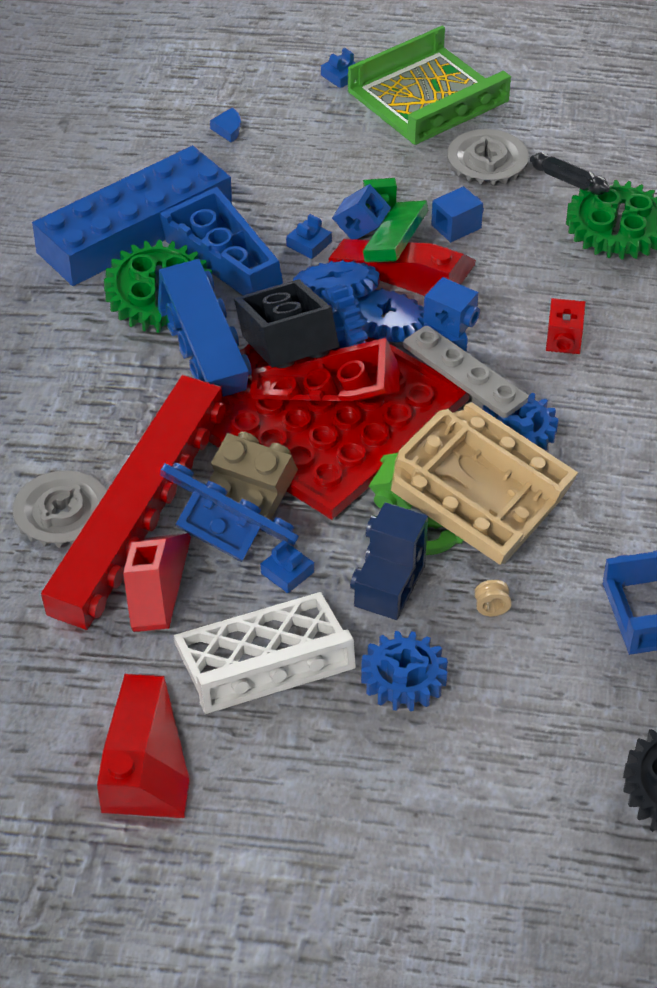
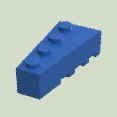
M218 187L159 213L166 242L170 244L172 241H175V248L178 250L184 245L188 246V255L197 251L199 253L198 259L207 261V269H211L213 275L240 294L247 295L283 284L279 260Z
M200 259L159 269L158 310L162 317L167 315L169 321L167 327L172 336L177 335L179 350L183 358L191 357L189 365L193 377L220 386L222 397L245 391L247 389L248 375L252 374L251 364L247 355H241L238 348L239 338L235 327H229L225 319L227 318L225 304L221 298L217 299L214 294L215 286L210 271H204Z

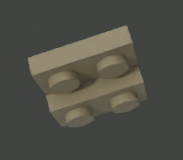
M240 432L238 436L227 433L211 462L214 472L209 481L225 488L228 491L226 496L239 503L241 499H245L261 509L259 514L271 520L298 468L290 450L281 444L272 443L270 447L260 445L258 439L247 432Z

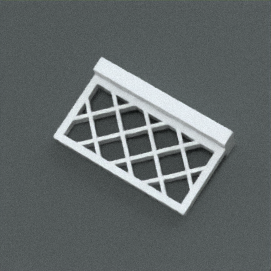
M321 592L174 635L175 645L199 693L200 705L205 714L356 668L354 639L348 629H342ZM316 607L319 610V614L315 619L300 615L301 612ZM272 620L283 622L278 630L263 626L265 622ZM292 625L308 629L304 636L288 633ZM235 631L246 633L241 641L226 636L228 633ZM318 631L330 634L317 639H313ZM256 636L271 640L266 648L251 644ZM198 642L209 644L204 652L190 649L188 645ZM281 642L293 645L284 649L276 650ZM219 647L234 651L229 659L214 655ZM243 654L255 656L254 658L238 662ZM206 665L217 667V669L201 673Z

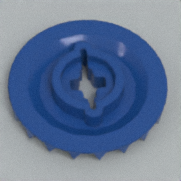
M344 260L340 262L330 261L326 264L319 263L318 266H309L293 278V281L301 280L319 297H322L321 291L342 284L343 288H348L349 296L353 295L357 299L373 292L380 283L379 272L375 270V267L368 266L366 263H356V261L344 262Z
M381 288L356 299L360 303V309L368 323V332L366 334L370 338L377 340L386 338L388 342H404V339L424 326V307L418 305L417 300L408 299L406 294L400 295L395 293L394 290L390 292Z

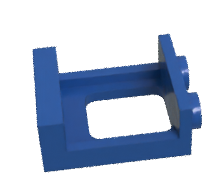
M657 550L606 559L602 584L629 655L657 651V614L633 617L623 591L625 586L657 581Z

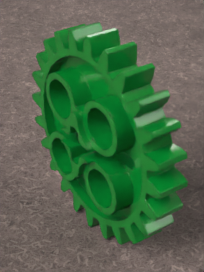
M614 180L613 185H610V191L602 195H594L590 191L579 189V196L573 195L571 203H568L566 225L569 226L568 233L574 234V242L583 241V249L594 247L595 255L605 251L607 258H611L613 253H616L621 260H624L625 254H630L634 259H637L638 252L640 251L648 256L650 248L657 250V197L654 198L655 190L644 192V185L642 184L633 188L631 187V181H628L625 186H621L618 180ZM624 203L625 208L622 212L618 234L613 235L619 207Z
M161 240L157 241L155 247H151L148 241H144L143 249H139L133 244L131 245V254L123 250L120 251V260H111L112 268H106V278L104 279L105 300L110 302V311H118V319L120 321L129 317L130 327L135 326L139 322L142 323V331L145 332L152 325L155 326L156 333H160L162 326H167L169 321L167 315L162 317L158 307L155 306L156 266L161 265L162 268L196 260L199 253L196 251L188 255V246L186 245L179 250L175 249V241H172L168 247H163ZM200 260L204 271H210L212 275V270L207 269V261Z

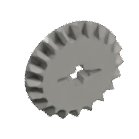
M478 129L468 131L457 136L450 143L447 150V162L450 163L451 170L456 171L458 177H466L468 182L479 181L480 185L484 182L494 185L498 181L506 184L508 179L516 180L518 174H523L525 167L528 166L529 153L524 143L517 137L500 130ZM485 151L487 152V157H489V159L485 158Z
M54 471L40 475L23 486L15 497L13 503L14 522L17 524L21 534H27L31 542L39 540L44 547L49 543H55L58 548L66 542L73 544L107 490L95 478L77 471ZM68 507L69 512L61 511L58 514L55 512L56 508L63 510Z

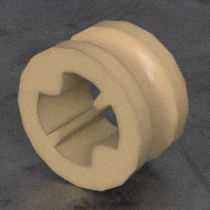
M487 580L475 588L474 594L477 600V610L482 615L489 617L499 616L510 609L509 587L505 582L501 580Z

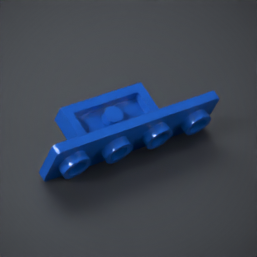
M164 463L160 471L162 477L192 493L175 524L177 528L240 562L243 561L259 530L280 541L285 540L291 546L295 545L299 536L293 533L295 527L278 517H275L273 521L259 514L261 509L245 499H241L239 503L226 496L228 491L212 481H208L206 485L192 478L194 472L179 463H174L173 466Z

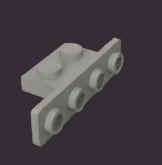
M424 326L404 339L403 347L466 391L469 394V400L481 409L485 405L502 418H507L528 402L527 394L430 326Z

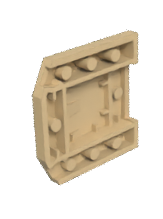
M469 403L465 404L464 409L453 413L449 409L438 411L399 450L394 465L391 491L487 557L502 565L511 558L561 501L573 484L578 472L475 404Z

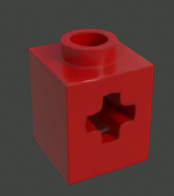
M551 298L546 351L580 354L586 301ZM569 314L570 320H563V315Z

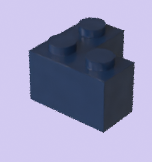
M385 502L379 514L371 516L366 528V537L370 538V544L366 551L365 563L362 568L357 567L350 583V589L354 590V607L398 620L425 568L427 515Z

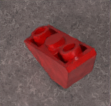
M189 533L156 536L131 542L123 575L130 625L133 632L170 628L191 536Z

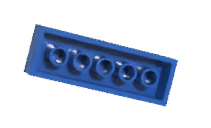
M192 145L33 221L36 253L70 285L75 286L105 271L106 268H111L112 259L120 260V251L123 250L131 254V245L134 244L139 249H143L144 241H148L151 247L155 246L158 240L165 241L166 238L159 213L215 187H218L232 204L231 176Z

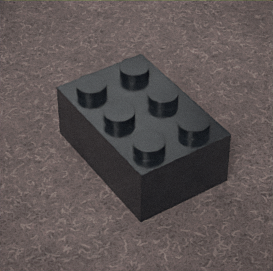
M299 279L234 298L242 337L272 368L290 367L295 364L296 360L306 357H323L329 353V350L339 348L332 308Z

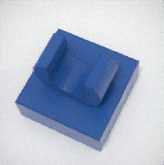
M346 48L342 49V55L340 56L331 54L329 61L321 65V76L340 89L348 85V67L356 63L354 62V54Z
M309 214L308 220L297 224V228L286 236V246L313 259L332 243V232L321 227L322 221L320 218Z
M285 540L275 546L271 551L272 555L260 563L261 574L286 593L291 592L314 573V562Z

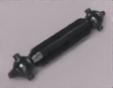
M544 152L536 153L530 157V162H532L536 170L544 171L547 175L584 191L589 190L594 195H602L610 191V186L604 177L595 176L594 173L554 156L549 157Z

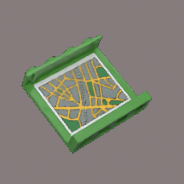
M443 25L348 67V92L414 145L509 101L511 76L505 71H501L488 78H484L444 48L445 27Z

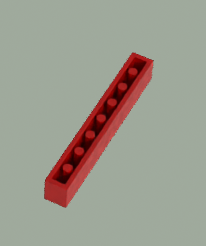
M186 375L180 377L42 590L41 597L46 616L88 630L93 620L102 615L108 596L113 588L117 589L124 578L123 572L131 542L143 540L149 531L152 532L156 528L162 509L166 503L170 504L175 497L177 484L160 475L164 463L173 466L174 463H179L191 470L198 451L204 450L207 446L215 424H220L223 420L226 404L223 403L220 386Z

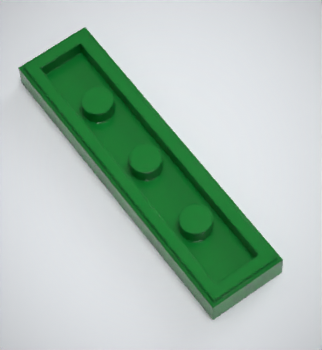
M427 200L396 202L364 248V261H396L428 213Z

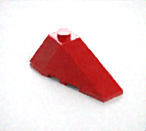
M343 239L329 257V262L344 260V262L356 261V263H366L368 266L375 267V270L379 272L380 281L423 296L442 277L461 285L476 262L475 259L446 247L432 243L408 242L396 261L365 262L363 250L370 240Z
M383 338L329 351L327 355L319 358H302L296 360L294 365L286 368H272L269 365L253 369L250 395L252 399L369 400L399 393L400 367L387 339Z
M124 674L103 748L97 781L101 813L185 818L190 780L165 677Z

